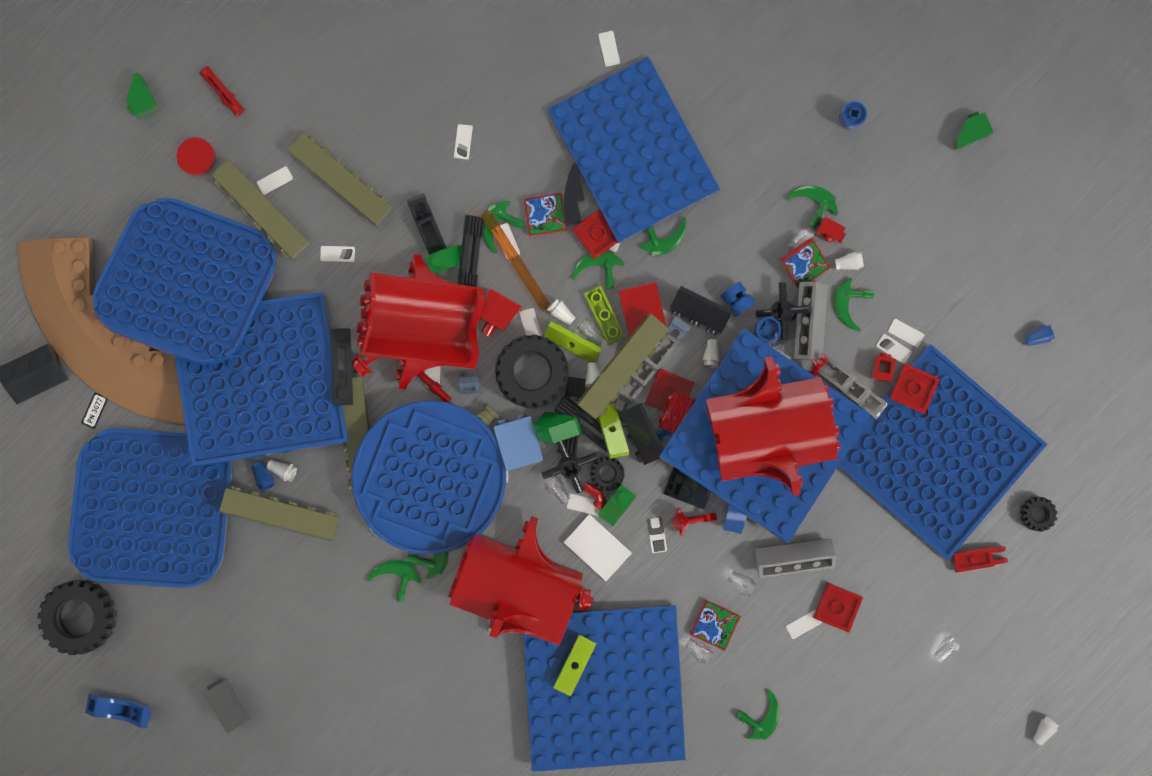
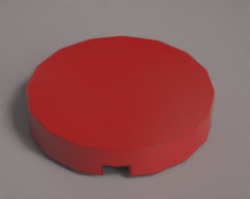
M198 137L188 138L182 142L176 155L180 168L194 176L204 175L209 172L216 158L211 144Z

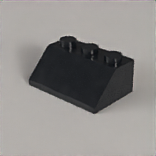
M680 286L669 308L673 316L680 319L683 316L689 319L688 323L696 327L702 325L706 327V332L714 336L717 333L721 334L733 313L732 310L683 286Z
M50 344L41 346L0 366V382L17 405L69 380L57 353Z
M642 402L621 412V417H619L622 428L626 427L629 432L626 436L630 445H635L637 449L635 456L638 462H643L646 465L660 459L659 455L663 451V447Z

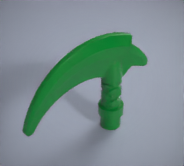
M803 186L786 196V200L794 197H808L820 205L809 224L814 229L820 224L825 211L831 210L834 215L838 214L835 196L824 188Z
M510 201L501 202L497 205L493 203L483 217L485 218L483 238L493 253H497L493 242V232L496 224L501 219L520 229L525 224L519 218H514L506 213L505 208L510 205Z
M682 218L681 224L675 233L664 239H658L653 226L649 227L646 231L650 240L648 244H640L639 247L651 252V256H659L672 251L684 237L686 218Z
M611 250L606 251L595 260L588 253L577 263L572 280H575L584 269L594 265H602L605 268L606 288L614 289L615 281L612 267L616 264L623 266L624 262L614 255L615 252Z
M849 278L840 287H836L834 308L839 319L847 327L859 332L861 329L853 322L849 314V300L853 297L874 298V291H853L850 287L852 278Z
M449 552L434 554L431 560L408 554L406 562L413 565L427 566L429 571L425 577L427 580L438 573L440 575L443 573L448 562Z
M399 560L380 564L366 579L367 582H370L373 578L382 574H395L401 577V584L396 594V601L404 602L409 581L414 580L419 584L421 583L418 574L414 570L416 567Z
M770 689L767 690L769 709L766 717L760 723L754 721L748 714L740 710L736 714V717L742 723H747V725L753 728V734L748 737L749 741L762 738L766 740L778 725L780 716L779 705Z

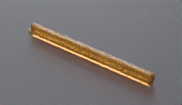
M487 210L482 214V218L542 310L550 306V303L491 211Z

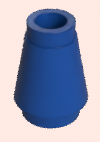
M1049 324L1047 326L1042 325L1025 336L1028 346L1050 343L1051 340L1055 339V336Z
M262 461L251 466L257 488L265 491L275 485V479L262 464Z

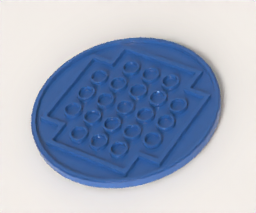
M416 401L399 406L386 413L366 432L358 446L352 467L354 499L367 525L376 535L390 545L417 554L449 552L466 545L469 539L473 540L475 534L480 535L496 516L506 487V468L494 434L473 413L458 405L443 401Z

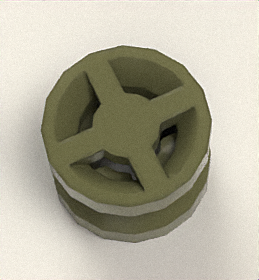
M487 403L481 411L476 412V415L488 427L491 425V421L499 417Z

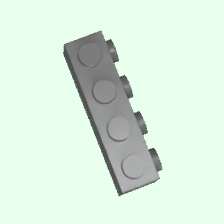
M800 282L798 306L810 305L812 311L811 313L797 314L794 359L812 361V359L819 360L821 358L820 353H823L828 293V285Z
M831 538L755 549V561L759 579L836 568V555Z

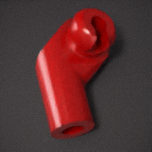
M587 482L583 487V491L596 499L593 502L596 508L602 509L603 505H606L604 495L600 489Z

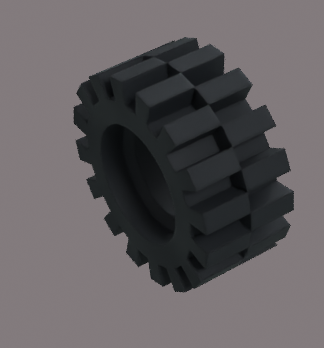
M605 456L593 463L590 477L598 489L612 491L622 484L625 471L623 465L616 458ZM605 466H610L615 471V476L611 481H604L600 477V470Z
M1032 497L1021 506L1022 511H1020L1022 517L1020 519L1024 522L1023 525L1030 530L1043 532L1044 530H1049L1051 526L1055 525L1054 521H1057L1058 517H1056V514H1058V511L1055 510L1056 506L1047 498ZM1036 507H1042L1046 513L1045 518L1040 522L1032 518V511Z

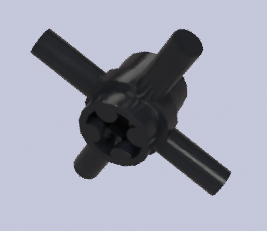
M780 282L779 301L775 302L771 309L756 310L755 314L756 317L772 316L780 322L781 326L780 340H788V322L793 321L797 314L811 313L812 309L810 305L795 306L790 301H787L786 282Z
M564 440L556 442L562 457L557 467L541 472L542 477L545 480L561 473L565 478L571 479L576 493H581L583 488L577 475L582 465L598 460L597 455L592 453L578 459L575 455L568 453ZM570 462L574 463L572 470H569V467H564V465L570 464Z

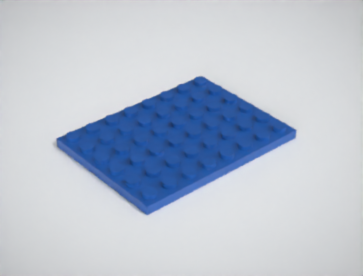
M649 57L547 109L618 244L720 191L717 182Z

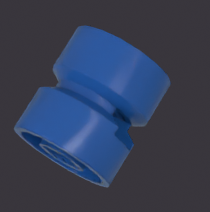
M858 101L847 103L839 114L841 126L847 130L859 128L866 120V107Z
M741 281L720 295L726 304L731 305L730 310L733 311L735 317L756 303L750 294L745 293L746 288Z
M765 317L759 320L754 327V335L765 343L773 342L781 333L780 323L772 317Z

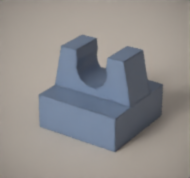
M675 316L670 322L667 333L671 334L676 329L679 332L676 339L681 340L688 333L691 326Z
M476 371L472 372L471 377H465L464 372L460 373V394L480 393Z

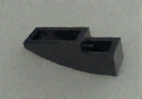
M577 163L572 165L565 187L564 214L566 226L581 222L578 204L585 203Z
M425 193L408 199L407 204L428 254L447 249Z

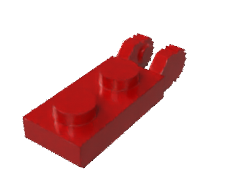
M986 547L956 552L952 556L955 572L994 567L997 564L1007 563V558L1002 557L993 560L992 553L1006 551V547Z

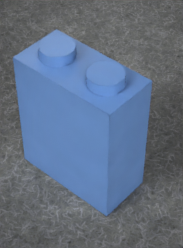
M526 414L516 416V420L508 422V419L496 422L497 426L494 427L506 471L544 460L531 416L527 417Z

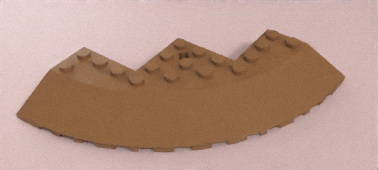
M87 237L17 242L19 268L29 305L42 333L50 345L53 346L60 359L94 391L113 403L138 415L161 422L185 426L175 356L162 351H154L152 347L111 332L103 326L95 313L93 305L95 289L94 240Z

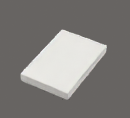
M590 514L564 541V544L605 581L632 554Z

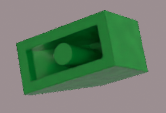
M138 72L134 73L126 98L129 105L126 107L131 116L135 115L138 119H141L156 111L159 107L142 75Z
M977 111L968 115L969 119L963 123L955 142V150L987 138L994 133L985 112L979 114Z
M462 245L443 249L426 256L425 259L430 271L437 276L459 267Z
M545 411L533 425L538 440L556 443L581 433L577 417Z
M621 484L598 515L614 526L636 498V495Z

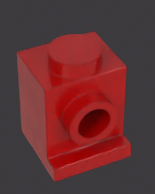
M825 216L814 235L818 237L821 234L823 240L829 243L838 242L841 244L846 235L844 233L846 227Z
M880 353V356H875L870 379L892 382L896 359L891 358V354ZM880 364H884L886 366V369L884 371L880 370Z

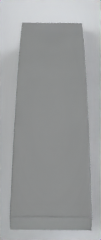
M668 334L663 342L659 341L655 346L656 350L652 356H647L643 360V367L630 376L632 378L630 383L626 387L622 386L618 391L620 393L619 396L631 404L679 344V341L670 334Z
M825 355L828 362L821 367L818 374L856 405L871 414L873 418L877 419L888 406L887 402L873 393L870 388L856 379L853 374Z

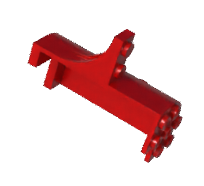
M414 254L412 261L408 262L407 272L410 273L409 278L370 272L369 279L364 282L365 294H361L360 306H362L361 321L357 323L356 332L360 333L357 339V346H360L361 355L399 359L400 368L396 369L395 372L398 389H406L409 382L417 374L429 368L454 366L475 369L479 358L476 328L486 301L484 288L459 285L441 279L426 267L422 256Z
M773 357L764 358L763 370L752 385L735 394L706 399L707 415L715 438L718 469L722 481L748 476L769 477L783 483L790 490L792 496L800 495V486H803L801 474L797 475L799 466L838 459L837 451L840 450V443L836 436H839V428L837 424L834 425L835 420L831 410L834 408L832 397H828V386L823 384L821 377L781 385L780 379H777V376L780 375L779 365L774 363Z
M531 516L529 522L525 521L522 532H525L523 539H518L515 548L475 534L473 540H468L448 595L451 598L449 605L489 619L490 637L497 639L500 634L517 632L560 645L580 591L583 573L561 566L545 555L538 543L536 533L539 518Z

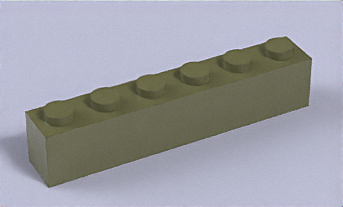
M302 133L288 151L378 226L392 210L389 206L391 202L383 195L378 197L375 194L376 189L369 183L364 185L360 181L361 177L356 172L352 171L350 173L346 170L347 165L339 158L337 161L331 157L333 153L325 146L321 149L316 144L318 141L312 135L306 136Z
M229 159L212 174L215 178L213 182L220 189L225 188L229 192L226 196L233 203L237 201L242 206L240 210L247 217L251 215L255 219L253 224L260 231L264 229L268 233L266 237L273 244L277 242L282 247L279 251L286 258L290 256L295 259L310 244Z
M648 313L576 403L595 419L598 416L601 418L608 408L606 406L609 402H614L620 395L618 391L622 386L626 387L632 380L630 376L643 367V360L647 356H652L655 352L656 344L659 341L663 342L669 334L667 333L669 328L652 314Z
M363 377L352 378L353 405L342 406L348 443H343L345 453L348 452V460L345 462L347 472L350 471L351 479H348L349 491H353L352 467L356 451L366 432L370 429ZM339 379V385H346V379Z
M230 486V489H225L219 513L331 542L334 540L339 518L335 517V513L324 511V514L316 512V508L306 506L305 509L300 508L297 503L287 501L286 504L281 503L278 498L268 496V499L260 497L261 494L249 491V494L241 492L242 489Z

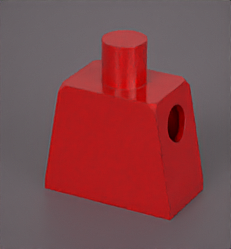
M490 288L480 319L486 322L481 332L491 337L496 328L504 331L522 310V306Z

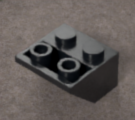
M673 467L663 494L704 510L711 492Z

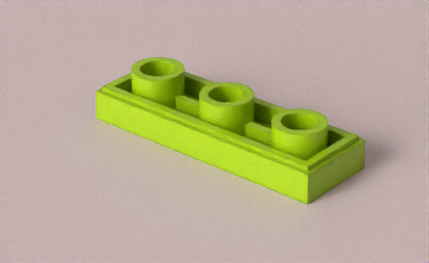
M601 285L585 292L584 296L607 344L610 345L625 338L624 332ZM607 312L608 317L605 319L602 318L601 313Z
M552 321L544 334V337L549 338V340L591 363H595L602 349L595 343L587 341L578 334L572 333Z
M615 403L608 404L606 406L608 408L601 418L598 416L609 457L616 458L629 455V449Z
M578 635L553 686L554 689L569 696L572 695L597 643ZM573 662L578 663V666L576 668L571 667V664Z

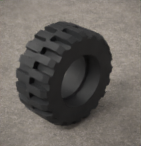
M532 334L513 339L502 349L495 365V377L501 392L512 403L524 408H539L554 402L564 391L568 380L569 371L565 354L555 342L544 336ZM526 354H538L545 358L550 366V377L547 383L539 389H525L517 383L514 377L516 362Z
M73 580L57 585L51 592H48L45 595V601H42L39 606L42 609L37 616V619H41V624H38V628L44 632L41 636L44 640L48 639L50 642L48 645L51 648L56 647L58 649L57 652L62 654L68 653V655L86 654L104 645L106 640L113 634L112 629L116 627L117 623L114 621V617L117 616V610L113 609L115 603L114 600L109 599L108 596L110 594L107 590L103 591L101 585L93 584L92 581ZM81 599L93 611V626L84 635L71 634L62 623L63 607L70 600Z

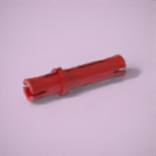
M209 66L203 68L199 74L222 99L223 105H227L235 117L243 114L245 108L236 100L235 94L233 92L230 93Z

